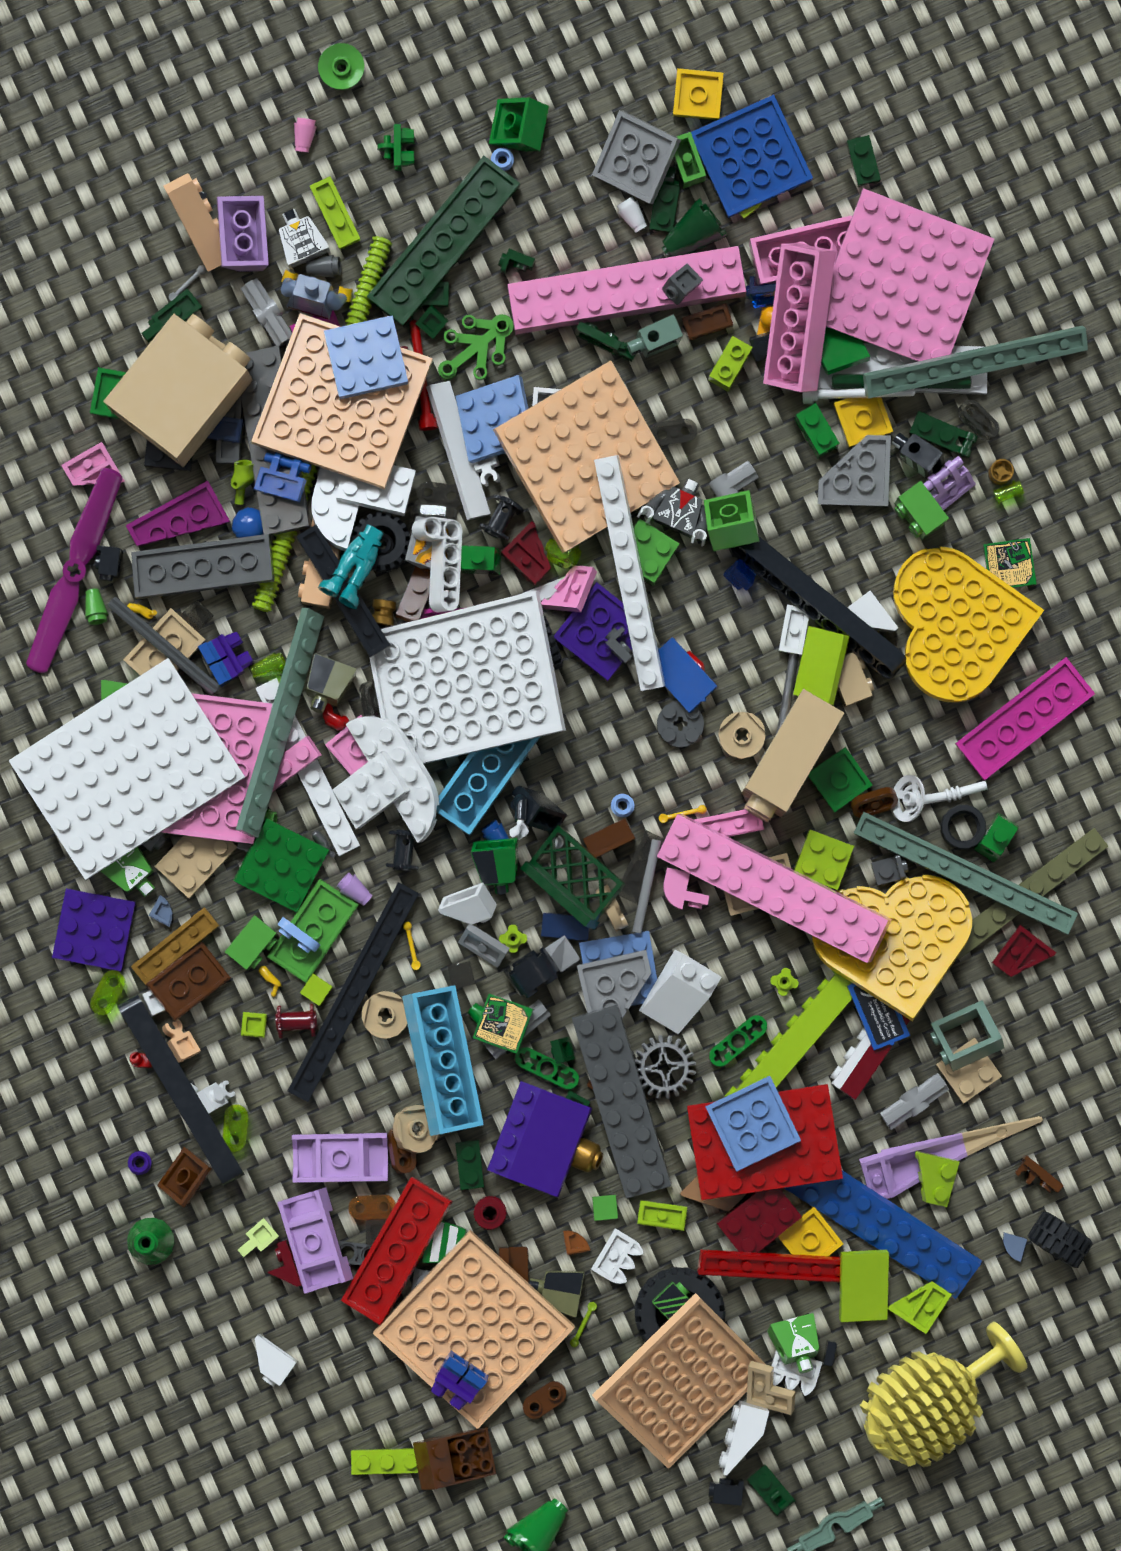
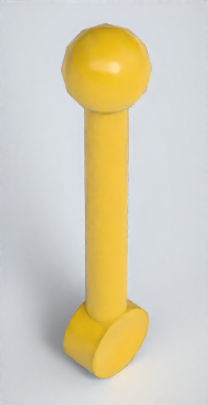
M700 805L696 809L670 815L660 814L659 821L666 823L669 819L676 818L677 814L685 816L695 813L704 814L707 808L705 805Z
M404 922L403 929L407 933L413 961L411 967L414 970H418L421 964L417 961L411 934L412 924Z

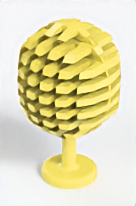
M992 1322L987 1326L986 1332L994 1348L968 1367H964L954 1359L945 1358L934 1352L924 1355L918 1351L911 1354V1358L914 1360L904 1357L899 1361L900 1366L892 1365L888 1368V1374H880L876 1380L879 1385L871 1382L866 1390L869 1392V1402L867 1403L863 1400L860 1404L862 1412L867 1415L864 1428L870 1444L886 1458L896 1460L908 1467L916 1463L922 1467L931 1466V1461L928 1458L938 1462L943 1458L944 1453L949 1454L955 1450L956 1445L953 1443L963 1444L966 1441V1436L963 1434L966 1433L972 1436L976 1429L973 1426L975 1424L974 1415L980 1418L983 1414L981 1407L976 1404L979 1390L975 1379L1001 1360L1015 1372L1021 1373L1027 1369V1363L1022 1352L1004 1328L996 1322Z

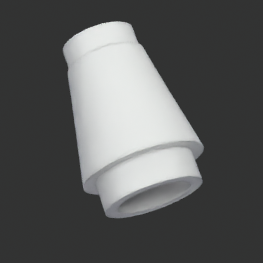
M633 196L617 205L619 215L635 233L647 226L638 200L635 201Z

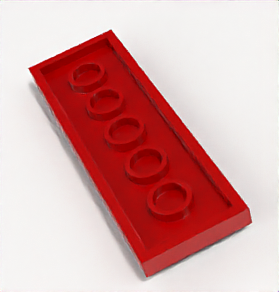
M411 1177L341 1301L381 1325L389 1315L453 1201L418 1179Z

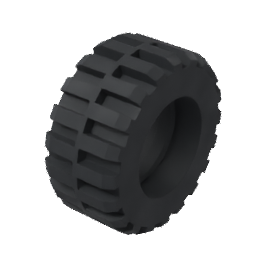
M671 1267L670 1269L661 1270L653 1277H650L644 1286L641 1287L635 1302V1322L644 1342L662 1327L657 1316L658 1308L652 1303V1300L672 1281L676 1285L680 1282L689 1293L693 1295L696 1293L724 1321L725 1307L723 1297L711 1279L705 1275H699L696 1270L687 1267Z

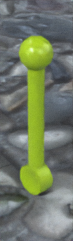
M595 1302L588 1303V1311L575 1337L570 1340V1345L574 1348L579 1345V1338L592 1311L597 1309Z

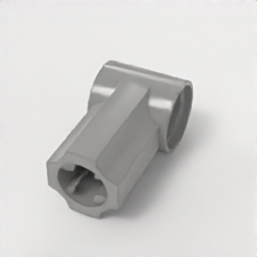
M747 461L728 474L724 473L709 483V486L716 497L739 493V490L748 486L759 477L753 466Z

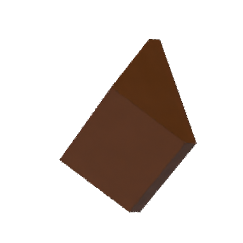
M183 1147L157 1186L185 1208L189 1205L213 1168L202 1158L186 1147Z

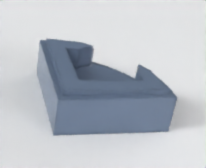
M160 895L149 916L168 927L171 926L173 912L169 902Z
M1003 1232V1244L1007 1253L1013 1259L1021 1262L1027 1239Z

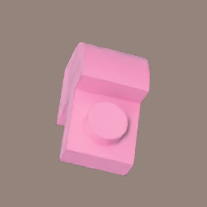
M667 867L663 891L667 901L673 907L682 910L684 901L688 902L689 907L702 909V905H708V895L686 891L690 873Z

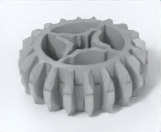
M659 1035V1043L655 1044L654 1039L650 1038L649 1041L652 1046L648 1047L645 1043L641 1045L646 1051L644 1053L639 1050L636 1051V1054L641 1056V1060L635 1059V1063L640 1064L637 1069L641 1074L640 1079H643L645 1082L642 1084L643 1089L647 1085L650 1087L647 1094L651 1096L653 1091L656 1090V1098L660 1099L661 1092H665L666 1099H670L669 1091L673 1090L674 1095L679 1096L678 1087L683 1091L687 1090L686 1086L683 1085L684 1081L692 1084L693 1080L687 1078L688 1074H696V1071L689 1070V1066L696 1065V1062H688V1058L694 1054L693 1052L684 1053L688 1048L687 1044L682 1048L678 1047L681 1039L678 1038L675 1044H672V1036L669 1035L667 1042H663V1036ZM665 1047L677 1051L683 1061L671 1062L667 1058ZM658 1048V1062L653 1065L644 1066L647 1056ZM662 1054L666 1064L677 1065L668 1070L666 1080L662 1070H652V1067H658V1064H661ZM684 1068L680 1080L670 1086V1073L675 1069ZM645 1073H659L662 1078L663 1087L656 1086L650 1082Z

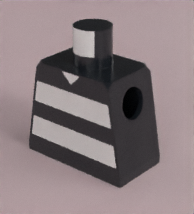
M898 433L892 441V445L900 450L901 460L926 479L932 473L936 474L945 464L943 453L916 434H912L908 439L903 434Z

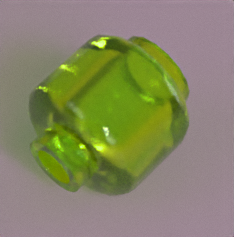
M549 539L545 546L548 561L563 569H568L571 566L574 567L581 557L579 544L562 553L555 539Z

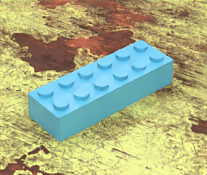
M540 737L469 753L439 795V805H437L436 813L471 836Z
M456 986L402 996L430 1136L484 1125Z

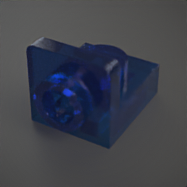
M750 276V283L746 286L747 299H751L754 308L773 306L776 284L758 286L755 276Z
M738 559L724 572L723 576L737 590L744 588L747 591L753 585L756 574L742 560Z

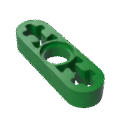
M759 1015L748 1018L710 1050L709 1059L711 1063L715 1066H725L766 1032V1020ZM752 1020L756 1022L761 1021L763 1023L760 1026L761 1032L753 1031L750 1035L754 1038L749 1040L748 1035L741 1029L745 1026L746 1030H749L752 1027ZM735 1034H741L745 1038V1044L741 1048H736L731 1043V1039ZM727 1041L728 1046L735 1053L731 1056L730 1051L724 1055L726 1059L724 1062L720 1060L715 1061V1050L723 1051L726 1048L723 1046V1043Z
M529 1047L521 1048L519 1053L515 1055L518 1066L562 1088L572 1089L578 1084L579 1076L574 1069L562 1063L556 1064L554 1059ZM526 1051H529L531 1053L530 1057L535 1060L537 1055L542 1057L537 1063L536 1071L531 1069L534 1064L526 1062L524 1065L521 1063L520 1053L525 1054ZM545 1061H550L554 1065V1071L550 1075H544L540 1071V1066ZM558 1066H561L563 1069L560 1072L563 1074L572 1072L575 1082L565 1085L563 1084V1078L558 1076L557 1081L552 1078L556 1075Z

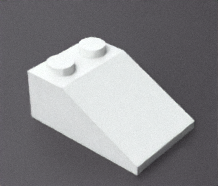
M674 950L639 1011L679 1034L710 998L721 976L687 955Z

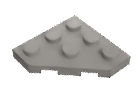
M866 435L818 480V504L888 506L891 436Z
M646 950L577 965L587 1013L618 1005L622 1018L624 1017L651 974Z

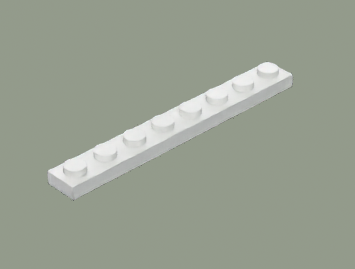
M277 678L256 688L262 702L272 703V706L279 686ZM296 716L294 717L286 743V751L306 737ZM316 759L301 770L298 775L338 856H341L359 847L360 844Z

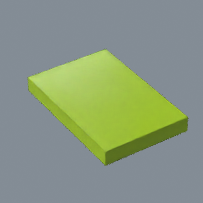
M808 626L793 695L799 696L801 691L805 689L830 705H834L849 636Z
M888 1250L841 1252L839 1320L841 1322L887 1320Z

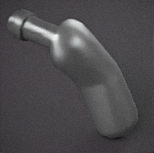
M315 830L312 833V838L318 844L329 849L326 856L335 857V852L331 851L327 839L318 830Z

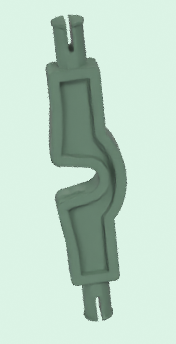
M881 1497L868 1504L866 1501H863L845 1512L837 1511L830 1513L821 1520L818 1527L798 1538L800 1542L787 1548V1550L812 1551L835 1540V1535L831 1528L834 1523L840 1524L843 1531L848 1533L864 1521L872 1518V1512L885 1506Z

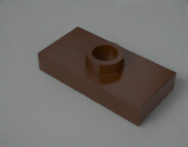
M726 303L682 318L689 341L734 326Z

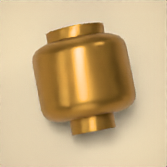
M581 1138L571 1166L587 1173L593 1169L597 1170L603 1159L600 1145Z

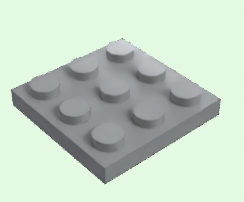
M619 110L592 175L649 204H654L681 139Z

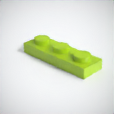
M331 176L310 185V189L339 250L360 241L361 239Z
M414 1448L351 1450V1475L418 1473Z

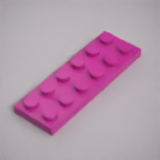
M1065 657L956 742L955 745L984 781L1095 693L1067 657Z

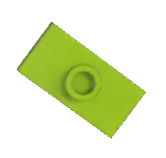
M640 1200L637 1224L684 1231L687 1207Z

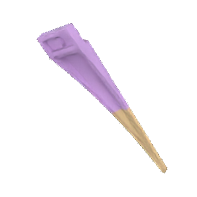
M1038 1116L883 1149L881 1153L859 1159L866 1186L886 1199L895 1197L920 1182L918 1172H920L918 1159L915 1158L916 1151L959 1161L997 1141L1042 1122L1043 1119Z

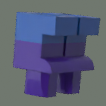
M238 632L226 636L221 634L217 638L198 646L220 687L244 674V669L254 663L248 651L237 657L232 649L243 644Z
M451 1350L436 1373L431 1392L442 1398L447 1389L455 1393L449 1403L456 1409L461 1410L467 1402L471 1404L479 1390L487 1383L488 1375L472 1364L468 1366L469 1362Z

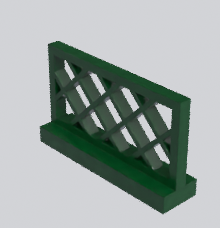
M557 825L530 862L525 861L520 868L581 924L591 929H595L600 923L598 919L626 885L559 825ZM561 834L565 837L566 848L555 849V840ZM579 850L582 862L572 863L571 851ZM566 852L567 864L556 865V853ZM551 853V866L543 867L539 860L544 854ZM595 864L598 867V877L588 878L587 865ZM582 866L583 879L573 880L572 867ZM567 868V881L560 882L557 879V869ZM612 879L617 885L611 892L604 893V880ZM588 882H599L598 894L589 895ZM583 883L584 895L575 896L573 894V884ZM599 897L600 906L594 913L590 909L589 898Z

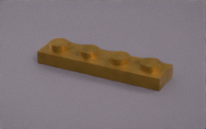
M204 907L135 962L131 968L146 985V983L192 949L220 925Z

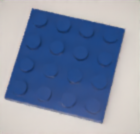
M774 95L691 132L702 164L728 218L813 180L811 172Z

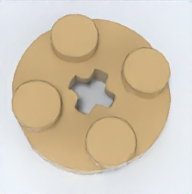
M732 713L724 719L720 726L718 734L720 745L731 757L738 759L750 758L756 755L764 745V725L752 713ZM738 729L740 731L747 730L746 737L748 739L746 741L742 739L738 741L736 739L738 736L736 731Z
M608 884L604 886V893L611 892ZM615 898L605 910V913L617 932L629 925Z
M388 991L372 995L365 1002L362 1009V1020L365 1028L378 1038L388 1039L399 1035L407 1026L403 999L399 995ZM385 1008H388L392 1018H388L386 1022H383L379 1012H383Z
M422 1105L406 1107L394 1117L393 1134L397 1146L402 1150L410 1153L428 1151L439 1137V1135L430 1136L425 1108ZM415 1122L418 1127H421V1131L417 1132V1136L412 1131Z

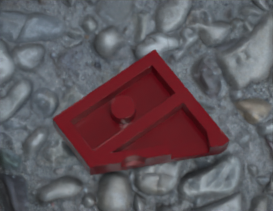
M531 521L505 547L501 555L535 586L550 571L551 566L535 529V523Z
M1019 925L991 963L1006 975L1012 977L1054 956L1057 952Z

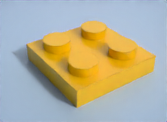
M677 68L673 116L719 120L724 73Z
M881 397L869 399L846 398L833 404L848 448L855 446L866 435H888L893 433Z
M815 1207L808 1210L802 1215L801 1219L778 1236L793 1255L829 1256L843 1245V1242Z

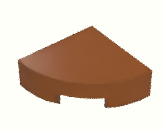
M563 1231L567 1255L590 1251L588 1242L579 1233Z

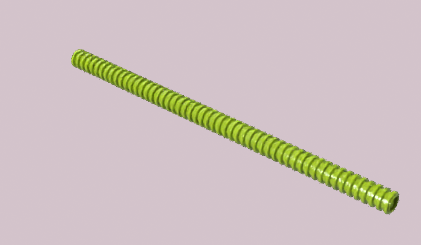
M372 237L373 244H370L371 250L367 253L369 257H366L365 261L367 263L363 265L364 271H361L362 278L358 280L360 284L356 286L358 291L354 292L356 297L352 299L353 305L349 307L351 312L347 313L349 318L345 320L346 326L368 320L366 315L370 314L368 309L372 308V305L367 299V295L377 285V282L381 280L380 274H383L382 267H385L384 261L388 259L386 255L390 253L388 248L392 247L391 241L386 238ZM312 464L310 473L302 472L303 478L307 480L304 487L307 501L309 499L307 495L311 493L309 489L313 487L312 481L315 480L314 474L318 472L316 470L318 466ZM296 531L274 535L276 540L272 541L274 546L271 547L274 582L259 584L260 588L256 590L258 594L254 596L255 603H252L253 608L268 613L272 612L270 607L275 603L273 598L277 597L275 592L279 591L277 586L281 584L280 577L284 575L282 571L286 569L284 565L288 563L287 556H290L289 550L293 548L291 543L295 542L293 537L297 536Z

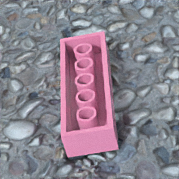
M852 215L751 238L749 247L759 289L776 285L781 244L800 243L836 251V260Z
M800 243L781 244L764 384L798 392L817 391L836 251Z

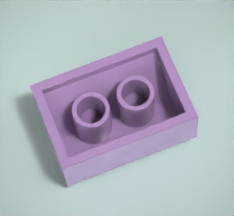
M264 196L217 197L222 267L236 271H263L269 265Z

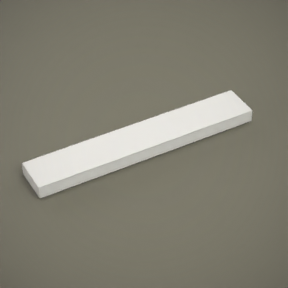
M446 381L429 385L426 388L466 518L471 520L488 516L490 510L479 474L475 471L474 463L468 461L458 407L451 383Z

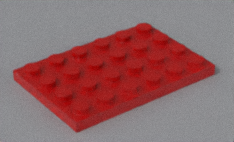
M828 1084L779 1091L778 1093L801 1141L736 1172L705 1107L714 1102L687 1106L701 1200L843 1179Z

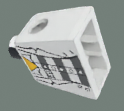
M295 209L288 210L282 214L287 225L280 228L279 232L289 269L330 252L327 242L309 216L299 219Z

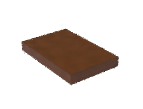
M201 941L146 983V987L175 1022L226 983L231 977Z

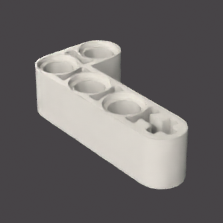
M438 517L419 519L412 526L414 537L421 541L432 542L429 605L436 613L452 611L459 604L462 527L458 521Z

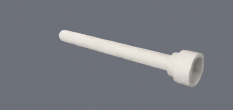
M864 388L817 389V391L803 392L804 404H813L818 399L867 398ZM914 388L878 397L914 396L916 390Z

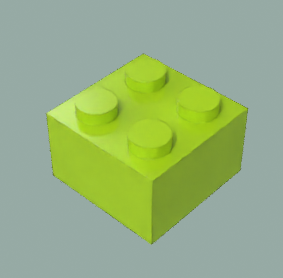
M809 830L794 870L837 891L854 846Z

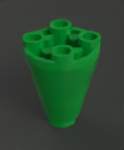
M155 1217L144 1218L136 1222L130 1229L127 1237L128 1249L138 1262L146 1265L158 1264L166 1260L172 1253L175 1244L174 1234L164 1220ZM147 1238L150 1240L151 1244L148 1248L143 1247V1239Z
M554 1498L551 1502H546L505 1531L506 1534L503 1538L512 1547L516 1545L521 1551H549L566 1518L565 1514L568 1512V1509L559 1500Z

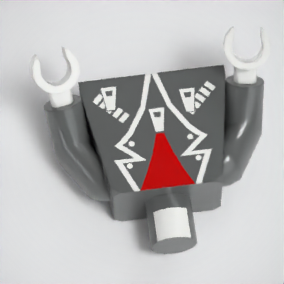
M686 479L682 490L672 487L670 490L661 491L649 500L637 515L638 518L640 515H646L648 518L646 523H649L652 519L657 524L691 538L692 544L695 539H700L702 541L701 546L705 545L707 537L705 506L702 505L701 498L694 496L699 484L693 480Z

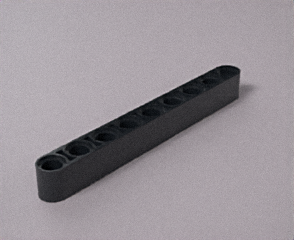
M759 537V542L731 547V551L737 559L822 628L849 636L847 648L881 676L892 679L905 665L906 656L898 648L761 537Z
M138 994L117 1006L223 1186L225 1187L245 1175Z

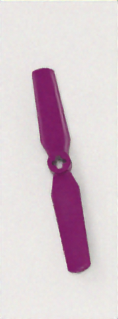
M101 469L71 537L70 558L63 566V576L51 589L26 662L28 668L35 672L46 673L77 605L79 581L86 574L85 566L97 553V545L101 543L122 481V475L113 469ZM78 564V569L81 570L80 575L76 574L74 577H71L70 571L67 570L68 567Z

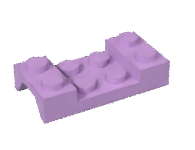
M388 1133L292 1135L293 1183L388 1181Z
M327 1188L277 1202L304 1294L353 1279L347 1256L342 1257L329 1211L333 1209Z

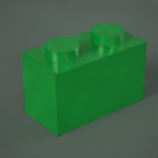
M816 403L795 415L794 420L818 459L838 448L840 443Z

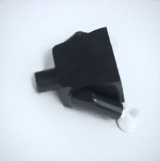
M517 786L512 792L514 799L510 807L515 811L514 820L517 822V825L509 830L512 838L518 835V840L528 834L529 831L525 824L552 833L557 825L561 826L567 817L563 810L540 792L523 786ZM560 835L555 840V849L561 848L564 844Z

